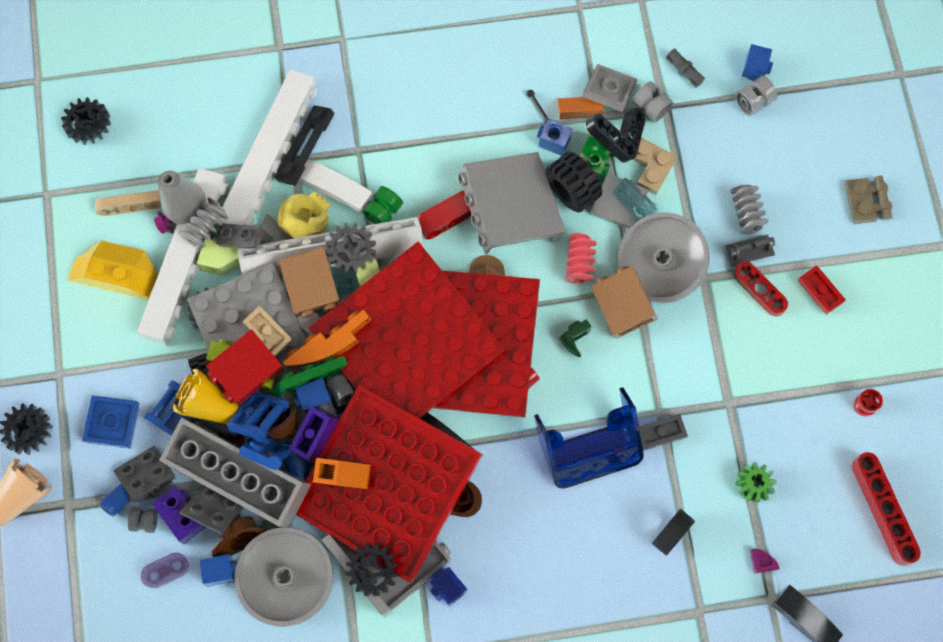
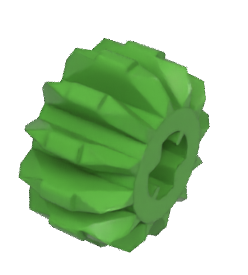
M753 462L751 467L746 464L743 466V471L737 473L738 478L741 480H737L735 485L742 487L738 491L739 495H742L744 492L747 494L745 497L746 501H749L752 497L755 503H759L760 499L767 501L769 499L768 494L775 493V489L772 486L777 484V480L770 479L774 471L765 472L767 465L763 464L759 469L757 462ZM754 479L759 480L758 487L754 486Z

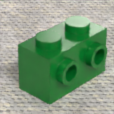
M590 134L580 154V157L594 170L599 181L602 176L606 177L609 171L610 164L607 163L610 157L613 159L615 157Z

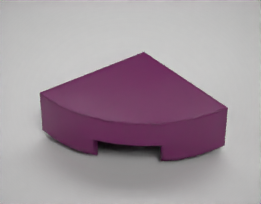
M750 549L755 574L780 569L777 561L771 555L761 549Z

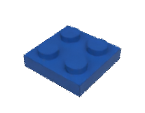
M92 395L82 441L90 444L131 449L140 403L138 401Z

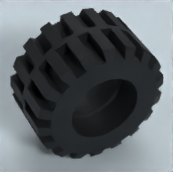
M566 152L546 168V177L553 192L564 205L574 212H582L603 194L600 181L594 170L582 157L574 152Z

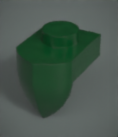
M587 319L581 323L576 321L559 337V340L569 352L580 358L581 354L575 342L588 335L592 326Z

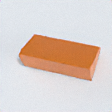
M584 97L557 99L559 120L589 118L593 115H603L604 106Z

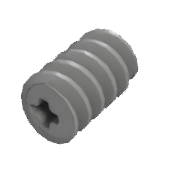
M740 185L730 191L733 194L734 207L738 211L736 215L740 219L739 225L743 227L741 229L742 234L756 233L762 230L763 225L769 222L767 218L761 219L766 214V211L758 210L764 204L763 202H756L762 197L761 194H754L759 190V186Z
M209 197L207 198L209 203L204 202L201 205L203 210L198 209L196 211L197 217L192 216L190 218L192 224L186 223L184 225L186 231L180 230L178 232L185 241L194 247L197 245L205 247L206 245L202 239L211 240L208 232L216 233L217 230L214 225H223L220 217L226 220L229 218L225 210Z

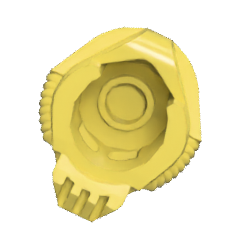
M312 192L309 196L306 194H293L282 201L277 224L291 238L321 234L327 228L329 221L327 210L331 204L316 192Z

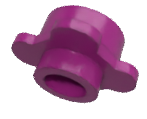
M158 211V217L154 218L157 229L162 234L168 231L173 234L174 229L172 226H174V222L169 220L161 211Z

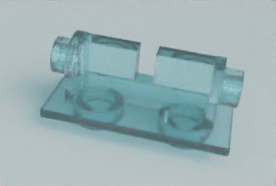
M625 177L613 191L639 219L655 214L658 210L657 204L653 203L646 195L643 196L641 194L642 191L633 181Z

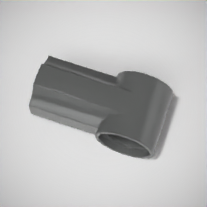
M337 375L328 381L326 387L331 394L336 412L343 414L355 392L344 375Z

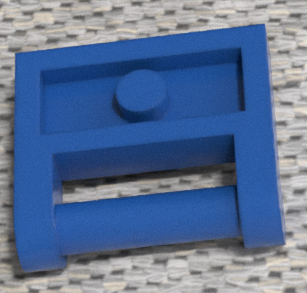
M174 380L170 381L168 384L169 388L151 413L148 412L144 417L148 422L172 436L181 418L189 419L187 416L172 411V407L163 420L159 419V416L175 394L178 393L181 386Z
M257 391L244 401L226 425L231 432L249 436L258 442H263L267 437V431L279 415L288 409L289 403L281 397ZM273 407L260 426L256 427L269 408Z
M268 434L263 442H258L250 437L241 446L238 455L270 469L277 470L282 466L283 460L292 455L293 451L289 450L292 443L288 441L280 443L273 440Z

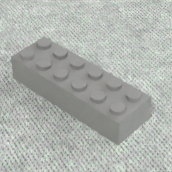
M181 418L159 461L275 525L289 528L311 484L282 468L273 470L238 455L241 446L196 422Z

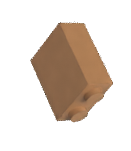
M324 247L279 260L293 313L296 317L307 318L313 316L314 311L323 309V312H327L340 303Z
M632 266L618 269L616 274L609 278L608 276L601 277L595 281L596 284L591 286L612 335L617 339L658 320L642 282Z

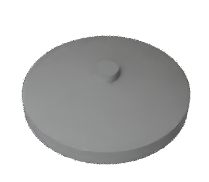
M655 213L640 219L625 233L618 250V268L632 266L636 270L650 302L672 303L686 298L703 282L709 267V248L704 235L692 221L674 213Z
M275 528L255 537L242 551L235 569V589L243 607L257 620L276 627L295 626L315 616L325 605L333 585V567L327 551L315 537L295 528Z

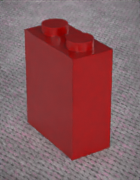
M252 329L206 365L210 370L207 373L208 377L215 385L220 382L225 389L222 394L230 403L235 401L239 406L284 370L280 362Z

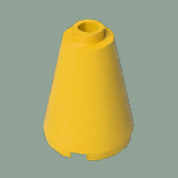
M198 369L192 370L195 374L193 376L188 374L176 395L179 403L178 406L174 404V412L184 416L227 424L240 406L235 401L230 403L222 394L224 389L218 384L215 385L202 371Z

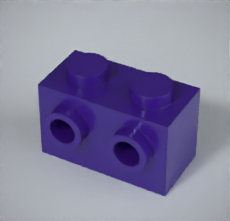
M311 406L305 414L298 432L294 435L289 450L308 461H316L340 418L323 408Z
M174 486L151 504L177 540L184 545L207 527L180 514V511L189 502L191 497L185 489L180 491Z

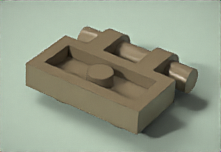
M882 175L874 177L875 185L870 186L868 178L846 180L844 183L853 224L876 222L878 219L877 213H882L884 220L893 217L891 212L893 209L892 202L888 200L887 195L888 185L884 183ZM878 194L879 204H874L872 195Z

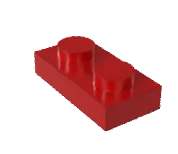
M817 265L797 280L826 315L846 301Z

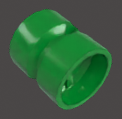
M380 186L373 195L374 201H369L363 208L362 213L373 224L390 222L392 214H396L404 203L394 191L385 186Z

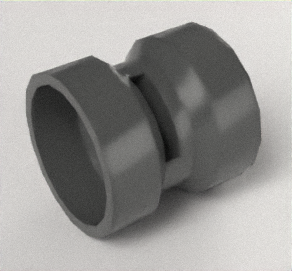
M132 507L128 516V530L132 532L144 530L146 533H154L158 522V512L156 509L143 511L140 508Z

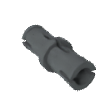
M676 48L672 49L665 57L678 70V74L687 78L695 88L699 87L706 79L696 70L690 60H686Z

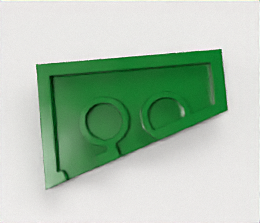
M331 356L321 361L322 364L315 367L314 364H310L302 368L301 373L294 375V372L285 374L280 377L281 381L268 394L280 397L288 389L293 393L296 391L295 388L308 384L307 381L309 380L313 382L339 372L347 365L344 356L336 359L334 356Z

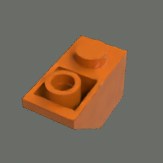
M316 458L313 482L368 489L371 465Z

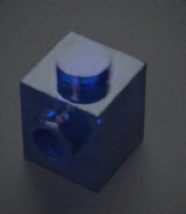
M441 567L431 576L433 579L430 582L432 586L431 594L438 602L443 600L448 607L452 606L468 592L466 586L450 567H447L445 570Z

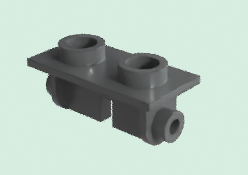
M768 234L725 245L732 266H736L743 261L751 262L775 255L772 247L775 246V240L773 237H769Z

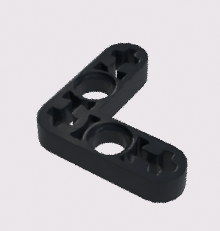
M639 108L625 112L620 131L601 114L587 118L586 128L590 135L619 161L626 163L636 158L645 125V116Z

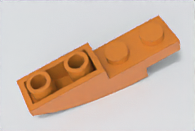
M359 310L355 311L347 318L348 322L344 326L338 325L329 332V338L321 332L311 334L305 339V345L300 349L294 348L286 355L287 359L283 363L290 368L304 367L310 364L321 363V361L328 357H336L360 342L354 334L368 324L372 318L364 310L361 312Z

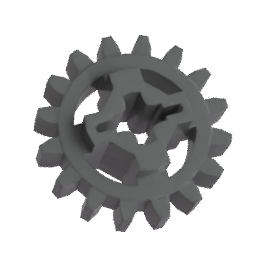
M345 223L344 229L336 227L337 234L330 232L329 237L332 241H326V246L331 249L326 251V255L333 256L329 261L331 264L337 262V270L345 267V273L347 274L350 269L358 273V267H361L363 270L366 269L365 262L372 264L373 259L370 255H376V250L371 247L376 246V241H370L372 233L365 234V226L357 229V223H354L353 227L349 228V225ZM353 234L360 236L362 239L358 240ZM344 236L342 243L336 246L337 241ZM348 240H350L352 246L355 247L353 252L354 257H352L351 252L349 251V249H347L349 244ZM366 250L364 257L358 261L360 253ZM344 256L349 260V262H345L339 257Z

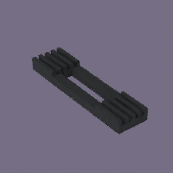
M316 105L312 107L275 176L279 183L297 185L306 168L304 166L320 135L323 131H326L335 114L331 108ZM310 129H314L304 149L302 150L297 162H295L294 159L297 153L299 152L304 140L306 139Z

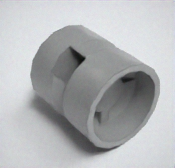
M761 76L751 82L750 85H746L737 91L735 97L741 110L746 115L752 116L760 111L763 106L766 107L774 102L778 95L773 83L767 77Z
M652 81L643 85L632 99V103L640 110H646L645 115L653 123L662 119L674 104L666 94H660V88Z

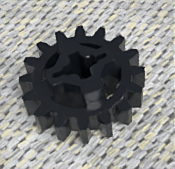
M86 97L85 102L78 98V104L76 105L70 102L71 109L63 110L67 116L61 117L64 123L62 128L68 138H72L75 143L81 140L83 145L87 144V140L94 144L96 137L102 140V132L108 133L109 131L106 126L111 125L109 120L111 116L103 103L100 104L98 99L91 102L89 97ZM98 113L100 114V121L97 120Z
M21 403L19 410L13 406V413L11 415L6 412L4 414L7 420L0 421V424L4 426V429L0 430V434L4 436L1 442L7 444L6 448L10 451L15 449L14 452L18 455L22 451L30 455L31 449L39 452L40 444L47 445L46 441H44L45 437L49 438L52 436L47 432L48 429L53 428L52 424L47 423L51 419L50 416L44 414L45 411L41 407L37 409L34 404H30L28 408L24 403ZM36 417L40 422V427H37L36 425ZM11 431H14L15 433V441L12 438Z
M365 543V549L362 546L356 547L358 554L350 553L353 561L346 562V565L351 567V571L345 573L346 576H352L349 585L356 584V592H361L364 589V596H370L371 592L374 596H380V590L383 593L389 592L387 585L395 586L396 583L392 578L399 576V573L394 571V568L400 566L399 563H393L396 554L389 555L390 548L388 546L381 550V543H375L374 547L371 543ZM370 553L367 560L360 562L363 556ZM382 557L386 561L387 567L382 562ZM373 566V568L381 572L372 573L371 570L364 567ZM358 572L362 575L363 581L360 579ZM385 577L382 583L375 586L379 578Z

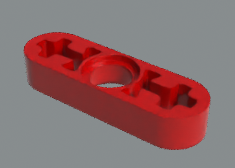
M748 261L740 262L734 270L735 280L767 313L775 317L781 316L788 307L786 297L752 263ZM742 270H749L748 275L742 276L740 274ZM756 277V279H755V280L752 282V284L750 285V284H749L750 280H751V279L753 280V278ZM755 285H765L767 292L765 294L757 293ZM772 293V297L765 301L769 294ZM779 301L781 303L780 308L774 309L772 305Z

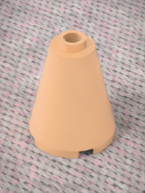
M14 459L10 463L0 482L1 526L6 525L52 490L51 485L48 487L45 485L48 480L28 463L25 466L18 464L21 461L20 459Z

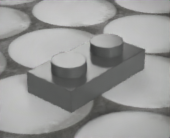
M680 414L635 428L642 451L688 437Z

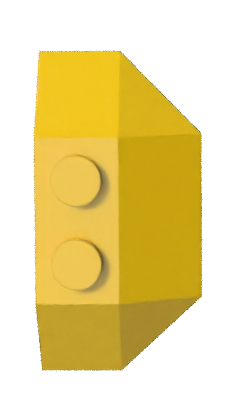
M101 240L75 259L68 281L149 300L158 273L145 250Z

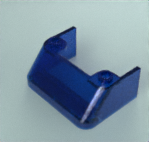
M624 387L619 388L622 407L613 409L608 413L606 417L607 427L563 440V436L558 430L551 429L546 431L539 415H534L539 442L553 482L558 488H569L638 465L643 460L644 452L637 410Z

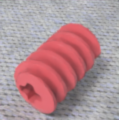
M571 234L569 236L570 242L568 243L569 251L567 257L569 259L566 263L568 268H566L567 276L565 281L572 284H582L594 280V276L588 274V272L595 270V267L589 264L595 263V258L590 256L595 255L596 250L590 247H595L597 242L586 234Z

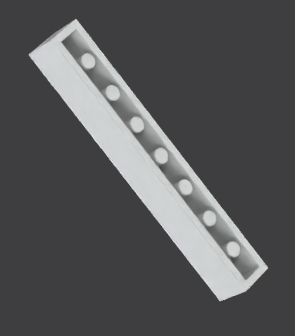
M290 68L222 207L229 217L227 220L220 217L222 224L254 225L253 218L256 212H259L263 206V197L266 192L269 193L271 190L272 179L282 165L281 160L284 154L287 155L290 150V141L293 136L298 134L300 129L299 123L302 117L305 118L308 113V104L317 94L318 87H316L314 77Z
M198 168L194 183L199 185L204 191L207 203H209L207 200L209 197L222 207L220 204L223 196L227 195L229 190V184L225 176ZM177 224L137 329V334L141 339L168 346L169 341L173 340L175 336V324L177 319H180L183 315L184 300L189 297L192 288L190 285L193 277L197 276L199 271L197 261L202 246L197 245L194 247L178 233L180 230L186 231L184 228L185 224Z
M418 217L365 226V234L372 233L370 241H376V246L371 247L376 250V255H370L371 258H394L404 253L418 241L423 246L422 231ZM330 232L260 244L254 249L237 248L241 273L245 275L274 263L279 277L282 278L283 274L279 260L322 247L326 251L331 249L326 246V241H332L329 237ZM353 234L358 240L362 239L360 236ZM344 236L337 241L336 246L342 243ZM348 240L349 244L347 249H349V251L352 254V257H354L353 252L355 247H353L350 240ZM366 250L360 253L358 261L364 257ZM344 256L339 257L343 261L349 262V260ZM329 261L330 267L337 266V262L331 264Z

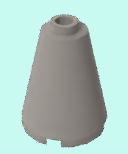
M172 170L165 171L159 176L157 183L161 209L164 215L176 224L191 223L190 218L192 216L197 217L196 211L198 209L203 210L201 205L206 202L205 193L202 188Z

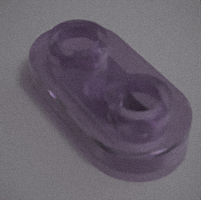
M171 553L146 565L141 571V581L151 589L162 587L184 576L188 572L189 561L181 553ZM176 562L181 563V567L178 570L173 568ZM157 572L159 575L158 579L152 581L151 575Z

